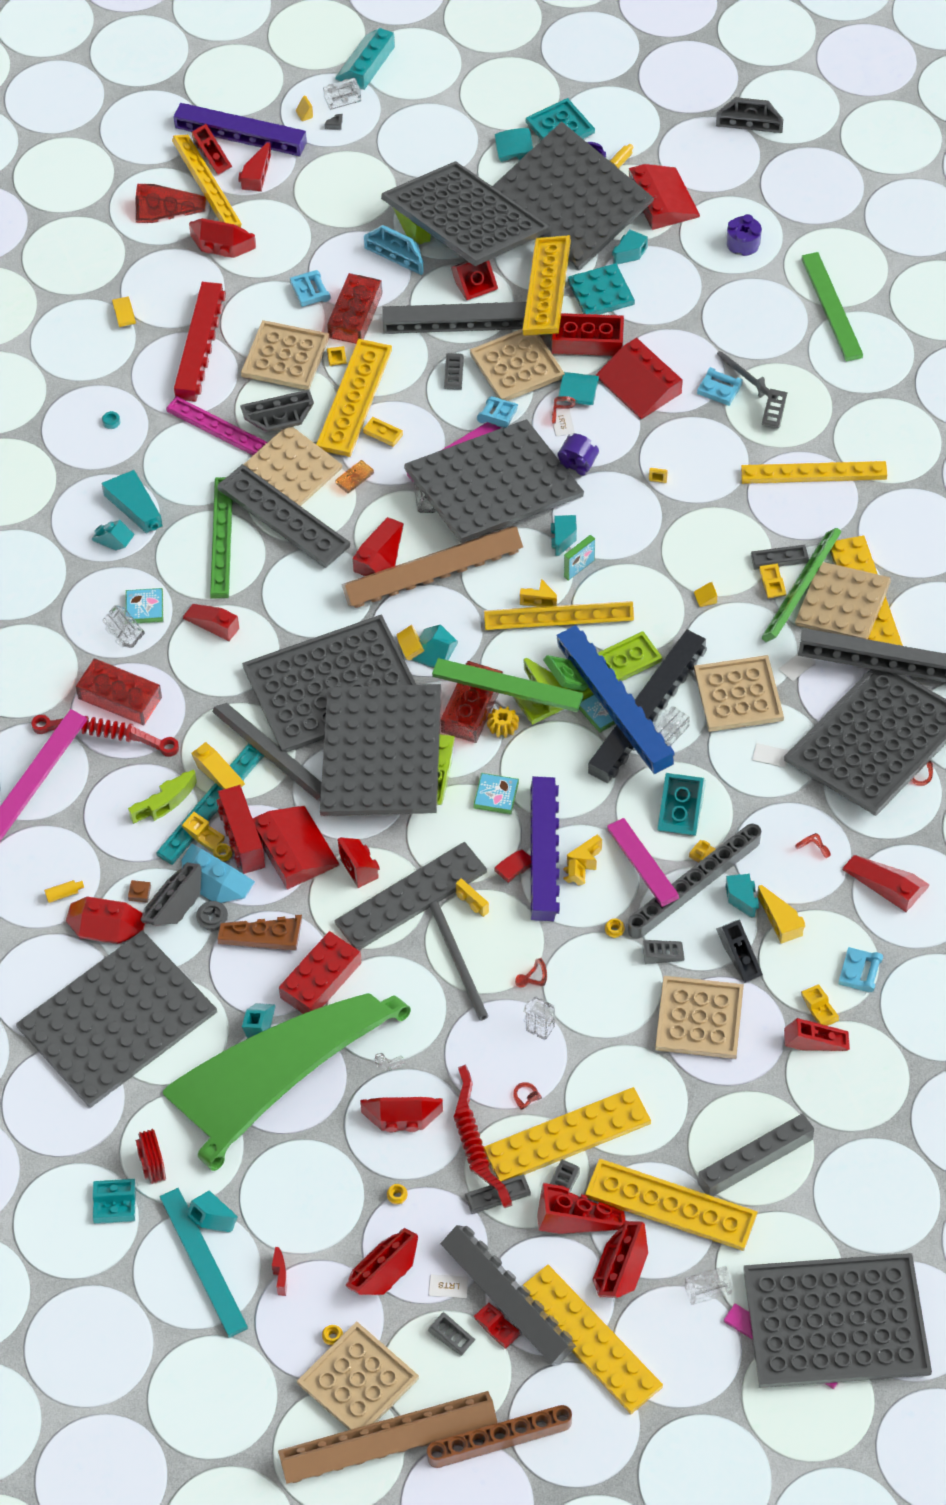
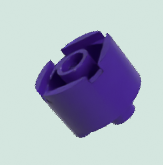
M750 214L730 220L727 226L726 239L728 249L734 254L736 252L742 253V256L756 253L761 244V224Z
M573 433L572 436L570 434L567 436L557 456L560 464L564 465L566 469L571 468L576 470L579 475L584 476L596 460L599 448L597 445L594 447L591 444L592 440L588 437Z

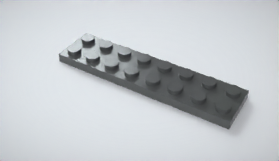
M243 464L218 484L219 491L325 568L350 547V541Z
M464 841L335 919V924L350 944L357 950H361L430 908V903L434 901L440 902L455 893L456 882L461 878L469 884L486 874L487 868Z

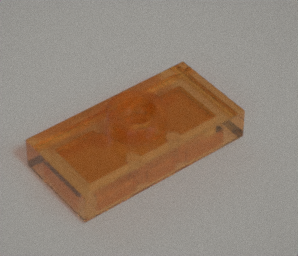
M360 460L338 477L335 483L349 494L373 475L374 469L363 460Z

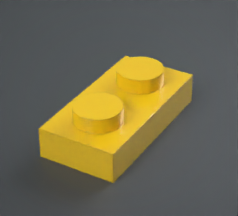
M373 416L363 428L364 434L392 447L403 436V430Z
M462 878L456 882V895L462 901L465 900L475 913H479L483 917L489 913V902Z

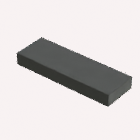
M806 545L751 551L754 570L759 569L760 566L778 564L781 567L804 564L809 561Z
M524 1174L501 1181L506 1186L511 1201L531 1195ZM491 1185L465 1193L471 1214L502 1205L498 1191Z

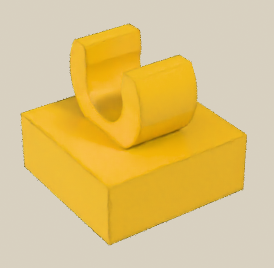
M699 840L690 851L689 857L699 863L716 849L710 846V843L707 841Z
M576 858L569 860V866L563 868V871L569 875L563 877V880L567 883L574 881L578 886L585 884V866Z

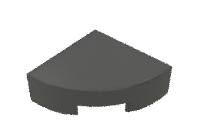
M336 114L335 117L326 120L325 129L342 130L343 114Z

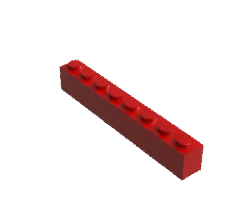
M202 281L174 386L175 397L177 396L185 401L196 402L198 395H201L202 392L201 382L205 380L204 370L208 368V354L212 353L211 343L215 341V327L218 328L219 326L218 315L222 314V301H225L226 291H223L222 283Z

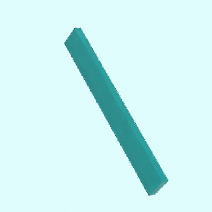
M248 743L230 764V767L244 781L264 755ZM214 783L156 852L159 858L173 865L194 840L182 827V824L193 812L207 821H210L219 809L216 799H219L218 791L223 789L216 783Z
M179 1187L159 1196L228 1337L230 1338L247 1330L248 1326L198 1225L187 1215L189 1207Z

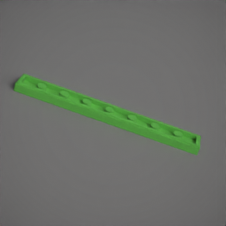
M819 252L802 255L801 260L846 362L863 358L861 347Z
M215 477L211 599L229 598L233 500L218 490V484L226 477Z
M834 528L823 536L763 633L762 639L765 642L777 638L842 531L839 528Z
M440 658L437 659L432 672V677L574 712H578L583 699V693Z

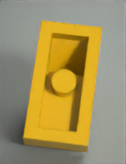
M541 579L539 590L532 588L520 589V605L534 607L557 606V594Z
M596 834L568 853L567 866H569V860L576 858L585 866V869L596 870L597 860L594 856L598 855L602 850V838Z

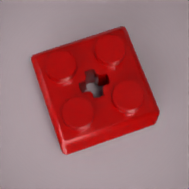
M152 1128L151 1130L139 1132V1139L135 1141L145 1179L149 1178L151 1184L158 1181L161 1182L162 1180L165 1181V1167L155 1130Z

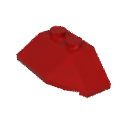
M204 218L189 222L190 236L201 252L235 258L256 248L255 234L248 233L237 225Z
M89 896L72 902L66 917L67 924L70 925L79 938L113 944L130 940L142 930L144 931L146 924L141 921L143 913L126 902Z
M380 1097L360 1100L361 1113L381 1131L390 1133L403 1130L408 1132L424 1130L443 1112V1098Z
M625 1221L622 1228L615 1232L606 1243L592 1279L599 1297L618 1298L635 1290L649 1253L644 1222Z
M403 1228L399 1233L393 1234L380 1242L351 1271L345 1286L359 1295H384L413 1266L418 1235Z

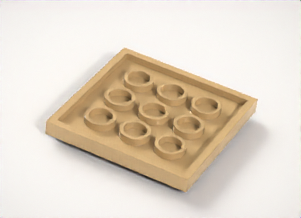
M262 320L242 368L241 377L308 390L311 387L329 341V333Z
M523 329L470 349L471 357L496 396L501 400L509 401L561 380L563 375H565L540 335L524 336Z
M294 427L282 429L243 464L300 506L342 469L340 462Z
M823 562L811 581L795 624L796 626L812 630L868 639L891 583V578Z
M768 655L694 666V673L709 732L784 721V714Z
M664 976L655 1050L736 1059L744 984Z
M356 1321L297 1380V1384L348 1430L376 1423L419 1380V1375Z

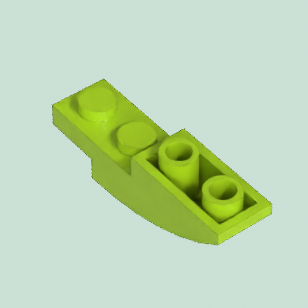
M440 734L437 805L443 804L452 764L455 737Z
M194 769L184 772L172 780L165 781L159 786L160 793L153 794L148 799L137 802L129 807V816L133 824L149 816L156 821L175 809L190 794L197 783Z

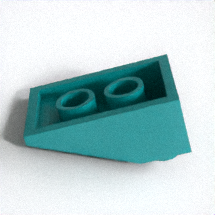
M672 773L665 774L658 831L696 836L704 798L705 778Z

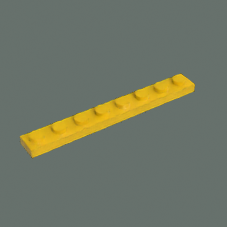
M173 135V144L219 221L241 227V221L189 135Z
M886 461L741 465L742 484L887 480L888 476Z
M633 601L484 610L485 630L634 620Z

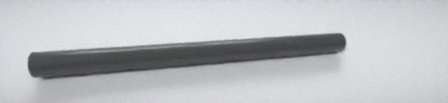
M434 901L430 903V909L479 1020H485L488 1018V1013L439 902Z

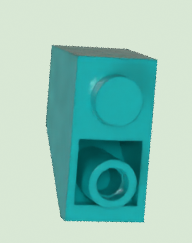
M629 229L627 234L622 236L620 244L615 246L612 251L613 264L617 263L618 265L640 260L648 248V236Z
M576 515L554 516V523H551V534H555V538H551V547L555 549V556H560L577 541Z
M117 520L114 522L110 521L105 525H99L94 531L95 534L92 540L117 551L126 548L135 534L121 520Z
M750 873L726 876L725 887L728 903L749 917H755L756 909H759L758 898H754L753 892H756L755 882L751 881Z
M255 1003L246 1009L242 1028L247 1039L271 1027L276 1008L275 1004Z
M210 1190L193 1199L187 1215L201 1228L224 1232L233 1231L238 1218Z

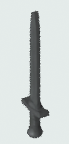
M721 351L717 352L721 359L757 388L759 398L764 395L768 397L770 389L766 387L764 377L756 379ZM773 395L772 398L778 399V396Z

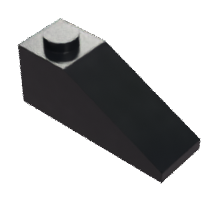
M740 919L716 928L724 949L744 983L762 976L763 973Z

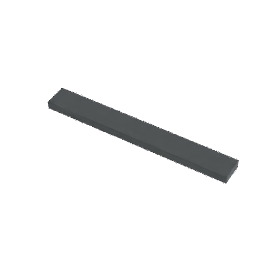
M228 703L214 706L212 712L317 801L321 799L322 782L288 753L282 752L275 742Z

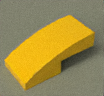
M129 296L113 299L112 303L119 327L136 324Z
M778 564L760 566L759 571L767 598L786 596Z
M412 624L396 634L403 654L408 661L424 652L419 641L420 638Z
M195 812L182 824L183 829L212 853L216 845L225 840L223 834L209 826V821Z
M819 984L801 991V995L817 1023L829 1026L839 1021V1015L830 1005L829 997Z

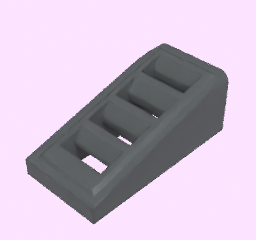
M446 354L444 389L462 390L463 354ZM448 380H459V382H448Z
M770 388L762 425L780 428L788 392ZM772 396H781L782 400L774 399ZM771 402L781 405L780 407L772 406ZM769 410L779 411V413H769ZM768 417L777 418V421H771L767 419Z
M643 940L642 947L645 964L685 960L681 941ZM673 948H677L678 955H674ZM659 949H662V954H658ZM666 949L670 950V954H666Z
M561 1159L550 1184L569 1188V1192H571L580 1174V1167ZM562 1177L564 1179L569 1180V1182L563 1181L559 1178Z
M444 1311L427 1330L461 1356L476 1340ZM444 1323L446 1326L440 1330L438 1327ZM451 1328L453 1331L447 1336L445 1332ZM456 1333H458L460 1336L455 1340V1342L451 1340V1338ZM465 1338L467 1341L462 1347H459L458 1343Z

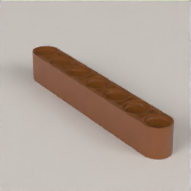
M558 1405L432 1442L427 1448L428 1463L434 1468H441L564 1432L572 1425V1411L566 1405ZM560 1415H564L568 1419L565 1421H560L557 1419V1417ZM540 1421L547 1423L544 1427H539L536 1424ZM519 1427L526 1429L524 1433H518L515 1430ZM498 1433L505 1435L503 1439H496L494 1436ZM478 1439L484 1441L482 1445H475L473 1442ZM455 1446H462L463 1450L456 1452L453 1448ZM434 1452H441L442 1456L435 1458L432 1454Z

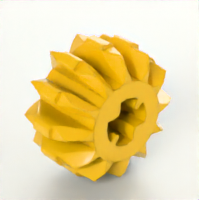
M499 706V710L493 708L492 713H488L487 727L490 729L491 734L496 733L497 738L503 735L506 739L507 734L513 736L514 731L518 729L519 717L516 715L515 709L510 710L508 706L502 709Z

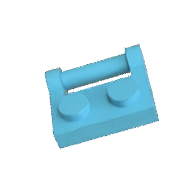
M318 270L290 278V283L302 307L320 301L327 302L331 299V295L326 291ZM311 280L315 282L320 293H315L310 282Z
M710 367L697 389V394L730 406L742 386L743 379L733 378ZM712 378L732 384L733 387L714 381Z
M491 396L487 399L483 411L478 414L477 421L479 423L489 422L506 428L517 412L518 404ZM497 407L494 413L490 414L491 409Z
M848 947L838 984L866 992H873L875 989L874 981L879 964L882 963L883 955L878 952L870 953ZM865 962H871L867 980L860 981Z

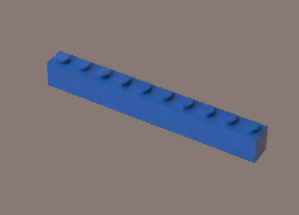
M575 625L557 634V643L560 650L567 659L571 660L588 684L589 689L652 773L656 774L674 765L673 756H675L672 747L666 745L663 735L660 732L657 733L653 722L645 717L642 707H638L635 704L632 694L626 692L623 682L621 680L618 681L613 669L607 667L604 657L598 655L596 647L593 643H589L583 630L580 631Z

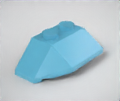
M384 225L364 235L365 249L420 275L424 273L419 245L412 238Z
M194 844L190 845L181 860L182 868L187 862L200 864L202 867L200 894L211 901L225 903L237 899H245L255 883L254 880Z

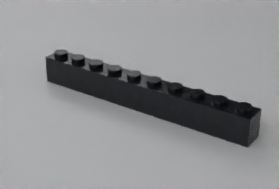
M686 629L635 699V704L638 707H642L645 717L648 720L650 719L653 724L657 721L660 711L665 710L670 697L676 695L678 686L686 681L689 671L694 670L698 659L703 657L707 651L706 638ZM617 725L588 763V774L607 784L611 778L617 776L619 767L627 762L630 752L632 750L635 751Z

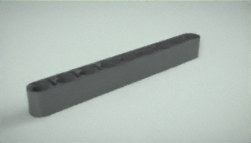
M754 823L746 825L673 882L672 886L679 894V899L661 907L654 897L632 914L628 920V934L635 939L642 938L757 848L761 842V827Z

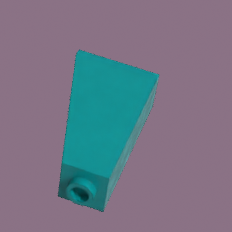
M135 470L101 483L104 496L145 533L163 527L161 515Z

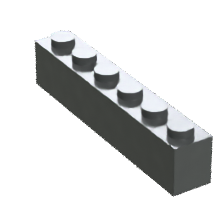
M803 1113L699 1171V1186L705 1194L714 1197L812 1141L814 1127Z

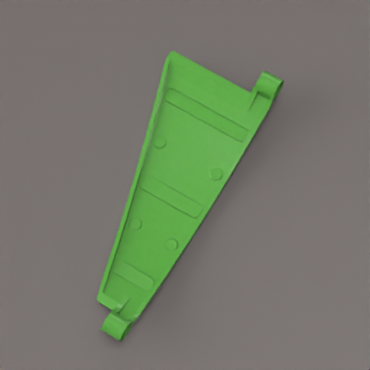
M370 993L326 1005L271 1027L219 1053L169 1084L163 1090V1095L210 1137L200 1148L198 1158L209 1169L216 1171L224 1164L225 1153L229 1146L293 1086L334 1054L378 1027L387 1019L405 1020L409 1016L411 1008L396 995L380 1002Z

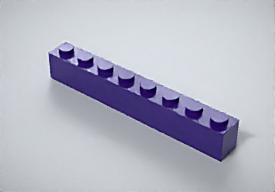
M180 102L173 116L176 129L192 132L207 124L216 138L260 148L268 142L273 151L299 157L307 144L305 130Z
M532 776L530 786L531 920L554 921L555 915L559 914L560 902H556V897H559L560 886L556 885V880H559L560 874L559 868H556V863H559V851H556V846H559V835H556V830L559 829V818H556V813L559 812V802L556 801V797L559 795V785H556L555 777Z

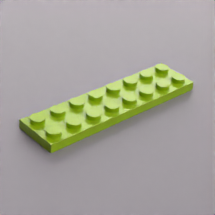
M644 631L598 652L599 656L602 655L604 657L607 667L613 669L618 681H624L663 661V657ZM589 687L585 691L570 689L583 693L582 700L593 695ZM513 697L532 725L564 710L557 708L549 712L545 704Z

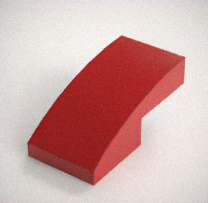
M523 849L518 850L496 865L494 871L509 883L519 873L523 874L530 868L531 856Z
M275 1247L272 1271L273 1275H278L276 1286L278 1295L286 1296L287 1273L280 1248Z
M489 1302L474 1315V1319L505 1349L521 1335L520 1331L504 1318L503 1313Z

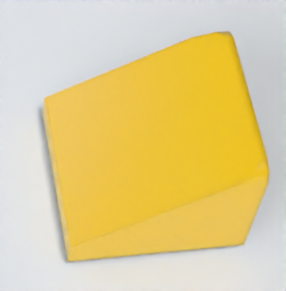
M305 95L296 108V113L301 121L313 118L312 104Z
M344 346L327 348L329 366L347 364Z
M649 468V481L667 483L668 470Z
M709 582L694 591L699 608L717 603L718 596L713 582Z

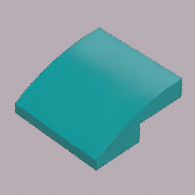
M529 128L510 129L494 134L498 158L501 162L517 157L520 161L533 149Z
M564 372L565 375L562 378L558 401L593 405L596 398L599 376Z
M135 1179L93 1181L94 1224L136 1220Z

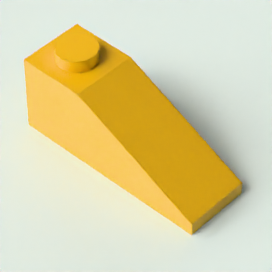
M207 742L191 753L197 768L220 788L227 789L237 785H241V787L245 785L238 774Z
M759 885L757 897L780 943L802 937L805 928L803 917H799L794 908L766 887Z

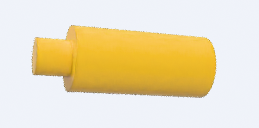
M624 145L610 162L617 168H620L632 155L633 145Z
M75 880L45 889L44 892L48 903L78 894V890L85 887L83 881L75 883Z

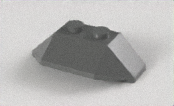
M735 97L722 107L716 115L717 127L783 133L784 119L769 100Z
M310 389L242 404L240 408L244 420L268 433L302 425L314 404Z
M187 862L183 865L182 869L175 872L144 908L141 921L152 925L178 924L200 896L202 869L200 864Z

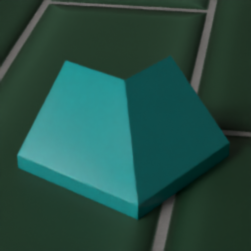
M441 624L425 628L419 637L424 652L411 660L434 668L438 658L450 659L458 641Z

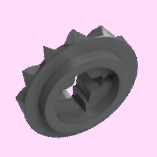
M209 901L198 908L196 918L200 927L203 926L207 930H216L220 927L221 923L227 921L228 911L222 903ZM215 911L216 917H213V919L210 921L209 916H211L212 913H214Z

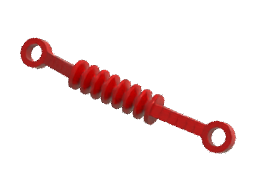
M37 715L32 719L31 725L35 733L45 734L48 731H55L63 718L50 720L46 715ZM85 716L87 721L81 728L82 734H86L89 729L90 736H93L96 731L97 737H100L103 732L104 738H108L111 733V739L113 740L118 734L119 741H122L124 736H126V742H131V740L141 741L160 750L167 757L174 756L179 751V744L175 738L166 737L160 740L138 728L136 729L131 723L126 728L125 722H122L120 727H118V721H114L111 726V721L107 719L104 725L103 718H100L98 723H96V717H92L89 722V717ZM39 722L46 723L43 727L36 726ZM168 744L174 745L172 749L164 748Z
M465 1064L458 1067L463 1085L453 1118L457 1122L456 1128L459 1129L458 1134L461 1136L460 1140L463 1143L465 1156L468 1157L467 1162L470 1164V1171L498 1191L503 1207L508 1208L513 1206L506 1186L490 1171V1163L487 1160V1154L484 1152L485 1147L482 1145L483 1141L480 1138L478 1126L475 1124L474 1113L469 1106L473 1081Z

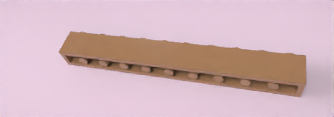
M511 526L341 585L348 606L358 608L364 606L366 601L376 602L381 600L383 595L393 596L399 594L401 589H414L418 583L423 582L424 585L433 582V578L439 576L440 579L451 576L450 572L457 570V573L468 570V566L474 565V567L484 565V561L488 559L495 561L501 559L503 554H516L519 552L518 549L523 548L517 526Z
M485 1391L278 1450L286 1484L297 1483L302 1479L318 1477L323 1473L333 1470L339 1471L344 1467L354 1464L360 1465L375 1458L381 1459L389 1454L405 1452L417 1446H426L431 1442L490 1426L498 1422L493 1400L489 1391Z

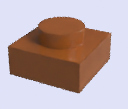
M131 880L128 901L148 903L151 882Z

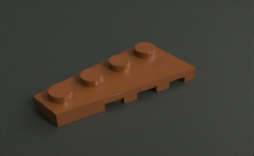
M302 914L295 915V918L287 919L283 916L277 917V920L269 921L257 919L256 922L251 923L247 921L221 923L218 944L297 951Z

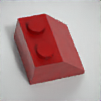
M489 260L477 266L466 261L451 267L455 283L466 300L498 289Z
M338 838L340 861L357 888L378 879L380 867L378 862L370 857L371 853L367 845H363L360 839Z

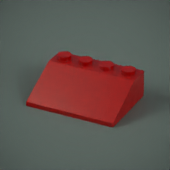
M643 164L629 168V178L654 198V201L643 211L652 230L700 217V213L676 167Z
M637 337L625 344L596 374V376H599V381L641 420L682 394L683 379Z
M305 805L267 811L252 818L262 847L287 890L340 866Z

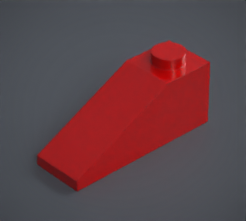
M207 124L192 131V139L217 175L232 168L231 163Z
M267 142L243 166L242 172H239L238 181L241 182L242 190L262 192L271 158L270 143Z
M192 604L183 615L184 620L229 642L240 629L238 616L219 607Z
M796 1018L784 1028L785 1046L804 1051L850 1050L849 1031Z

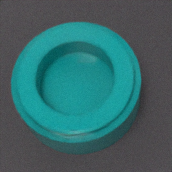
M109 411L102 417L103 425L107 429H115L120 425V416L117 412Z

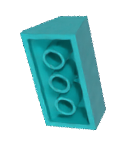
M378 28L366 34L336 75L335 80L365 90L395 48L394 32Z

